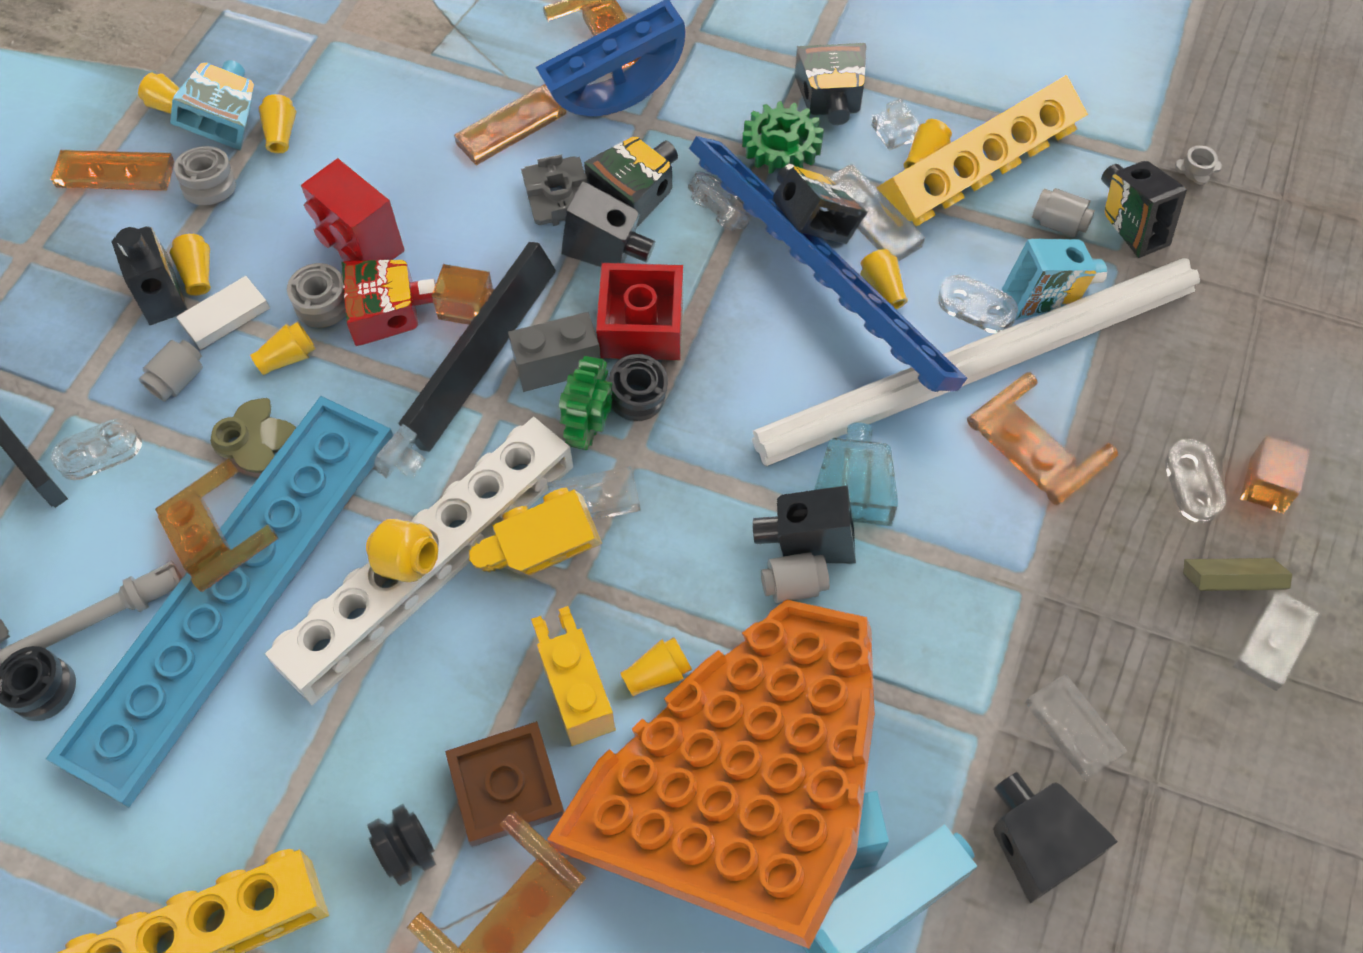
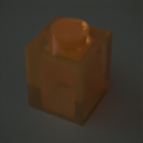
M443 264L432 293V300L438 320L469 325L494 291L490 272Z
M1266 436L1250 457L1240 499L1284 513L1301 492L1310 450L1293 445L1287 440Z

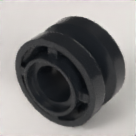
M642 354L628 355L618 360L611 369L609 382H612L611 398L613 400L611 408L620 417L630 421H644L654 417L664 404L668 387V376L664 367L654 358ZM640 385L646 390L636 391L629 386Z
M29 646L17 650L0 665V704L27 720L42 721L55 716L65 708L74 694L76 676L73 669L43 647Z
M404 804L392 810V822L387 824L380 818H377L367 824L371 837L368 839L380 864L389 878L394 877L399 886L412 880V867L418 866L422 870L427 871L436 865L431 854L435 850L415 813H409Z

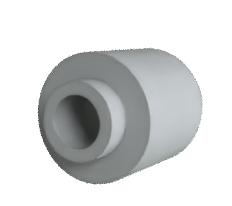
M1054 188L1053 191L1043 189L1032 218L1039 220L1041 226L1076 237L1078 231L1086 233L1095 210L1089 209L1091 200Z
M170 340L143 368L144 374L139 378V381L150 393L162 401H166L170 396L176 397L203 369L199 361L202 355L185 340H182L180 343Z
M811 552L768 559V569L761 570L765 596L773 595L776 604L782 603L785 600L795 601L818 597L820 591L829 590V574L823 555L813 556Z

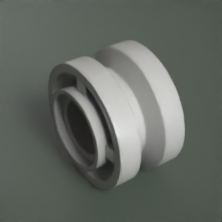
M211 146L192 148L182 153L174 163V172L177 180L180 182L183 196L193 204H216L227 199L235 190L236 181L228 156L219 148Z
M314 263L300 268L291 276L287 284V294L301 322L311 327L323 328L338 323L346 316L343 277L335 267L323 263Z

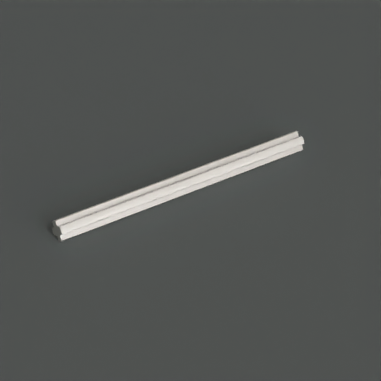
M1181 258L943 355L968 378L962 385L965 386L1195 292L1194 285L1200 283L1199 273L1197 270L1191 269L1188 259ZM910 367L753 430V445L756 452L760 454L762 463L768 466L950 391L934 392L929 390L919 382L917 378L919 374Z

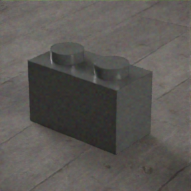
M589 312L508 332L523 392L567 381L568 375L574 374L575 369H578L579 360L583 359L584 356L601 359L599 342Z

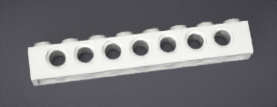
M532 417L523 426L520 425L514 428L501 446L493 453H487L482 456L476 463L475 468L461 481H455L449 485L442 498L429 509L420 511L412 519L411 522L420 523L429 528L438 545L437 561L429 573L415 582L398 581L392 587L382 588V585L390 578L382 577L375 573L368 562L362 568H357L349 573L344 579L342 586L332 595L316 602L309 610L307 617L292 630H286L274 640L272 647L265 653L267 658L277 671L313 706L470 562L468 560L470 559L469 550L472 549L471 546H475L476 543L480 544L481 540L495 535L496 533L492 525L503 521L502 515L520 506L530 508L573 468L570 446L535 417ZM519 464L528 465L526 468L521 470L512 469L513 467ZM487 492H497L491 498H480ZM456 520H465L459 527H448ZM366 608L360 617L347 619L349 614L355 609ZM323 639H331L324 649L312 651L317 642Z

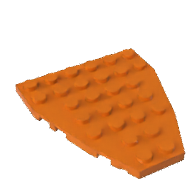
M785 600L771 610L764 620L754 623L743 631L742 635L745 641L725 656L718 650L702 662L664 698L667 707L650 723L641 719L631 728L635 737L616 755L609 749L598 759L547 838V841L558 852L810 949L857 852L875 715L872 630L867 617Z

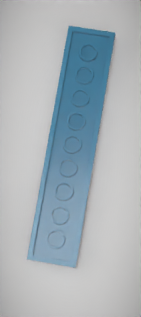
M320 396L62 736L46 760L129 808L392 441L394 436L391 428Z

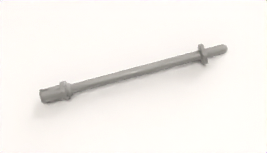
M171 560L167 564L137 579H134L132 576L124 579L118 593L1 649L0 665L17 650L29 646L47 648L126 608L137 609L139 612L147 609L149 602L175 589L182 579L179 570Z

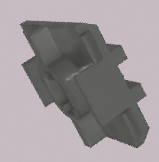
M562 154L537 159L538 164L525 166V168L521 169L534 222L538 225L552 223L553 226L560 225L559 221L565 220L566 210L582 181L588 183L580 157L563 158ZM562 185V190L550 191L551 187Z

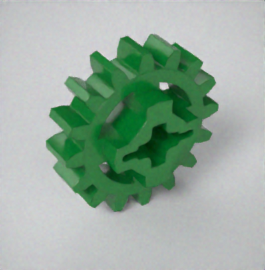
M779 101L775 109H771L770 106L764 104L762 114L752 111L751 121L745 120L742 147L746 148V158H755L756 168L764 164L768 165V173L770 174L776 168L782 169L789 164L802 169L803 163L812 166L815 163V155H821L824 129L819 128L820 119L818 117L810 118V109L808 108L801 112L797 111V103H792L789 108H784L783 103Z
M584 356L583 359H580L578 369H575L574 374L568 375L565 389L561 393L559 408L561 410L560 424L566 425L563 437L565 438V443L570 447L588 450L589 446L593 444L594 435H597V431H604L605 422L611 411L613 400L611 398L612 382L606 381L608 370H606L607 362L604 359Z

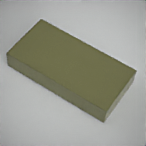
M1274 558L1184 559L1183 574L1200 591L1291 589L1292 573Z

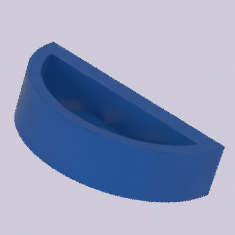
M663 0L538 65L536 69L554 100L567 111L582 116H603L617 113L644 100L669 77L677 65L684 48L686 37L685 23L670 0ZM641 57L637 62H635L631 67H629L627 70L623 72L622 66ZM610 72L612 74L613 78H610L599 83L589 84Z

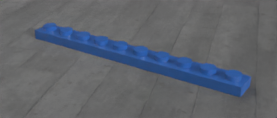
M700 136L695 137L689 149L700 159L698 164L707 172L716 175L721 180L720 185L725 191L738 196L744 202L742 206L744 210L752 216L760 218L767 225L765 229L771 236L784 241L791 248L789 250L790 255L797 261L807 264L815 272L813 277L820 284L833 289L840 296L838 299L839 303L847 310L857 313L865 321L864 327L868 332L884 339L892 347L890 350L891 354L900 362L910 365L919 374L917 378L922 385L934 392L959 391L968 378L822 238L800 233L773 201L774 192L723 143Z

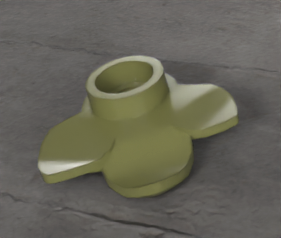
M269 398L254 399L239 406L233 417H227L218 421L212 429L210 441L218 455L224 458H234L242 470L262 473L274 458V453L281 449L296 429V426L285 420L270 417L271 402ZM238 437L236 440L229 442L232 438Z

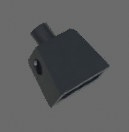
M582 181L566 210L561 254L601 267L602 263H624L627 255L647 263L656 241L636 233L640 215L637 210Z
M838 486L780 495L777 498V516L753 518L754 543H780L783 557L811 552L813 556L823 555L826 563H856L854 520L849 487Z
M1016 772L1001 781L994 788L1010 812L999 819L993 827V831L1030 903H1033L1105 854L1117 843L1114 836L1057 782L1052 783L1034 795L1020 774Z

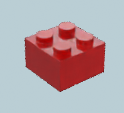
M339 158L301 184L307 201L304 203V207L316 224V228H314L316 237L325 247L330 248L333 246L339 252L343 261L393 260L405 251L390 200Z
M602 263L596 326L601 358L621 359L628 355L642 354L650 356L655 360H681L683 265Z

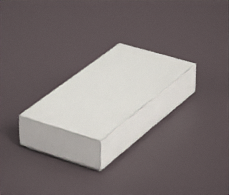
M244 276L176 317L194 343L202 350L267 311L270 307L266 299L248 277Z

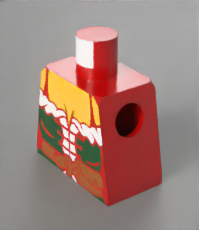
M404 260L341 262L346 323L355 346H361L414 330L418 326L416 306L439 302L435 279L413 282L408 264Z

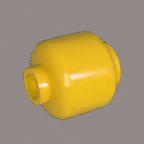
M386 519L368 537L366 552L372 570L378 575L403 582H415L429 573L435 566L438 557V545L430 529L423 524L401 519Z

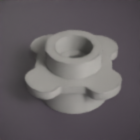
M1201 145L1190 148L1186 157L1177 160L1175 164V169L1179 173H1184L1187 178L1199 185L1207 184L1210 176L1213 173H1218L1222 168L1216 152L1209 147Z

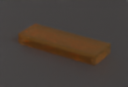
M543 84L454 134L455 143L477 166L567 114L566 109L562 108L554 100L547 86Z
M60 150L51 180L56 188L167 191L175 160L171 153Z

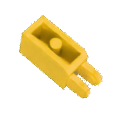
M560 488L546 494L543 497L544 503L530 509L527 506H520L502 515L504 520L492 525L496 534L481 540L480 544L476 543L475 546H471L472 549L469 550L470 559L468 561L475 565V568H480L485 572L509 566L525 574L533 575L602 544V541L583 496L575 489L568 491V488Z
M569 606L558 609V618L566 634L549 639V630L545 620L538 616L532 618L531 621L539 642L537 647L570 744L575 746L613 732L616 729L613 711L581 628L577 629Z

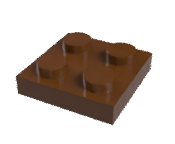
M537 721L445 751L471 847L560 818L564 814V808Z

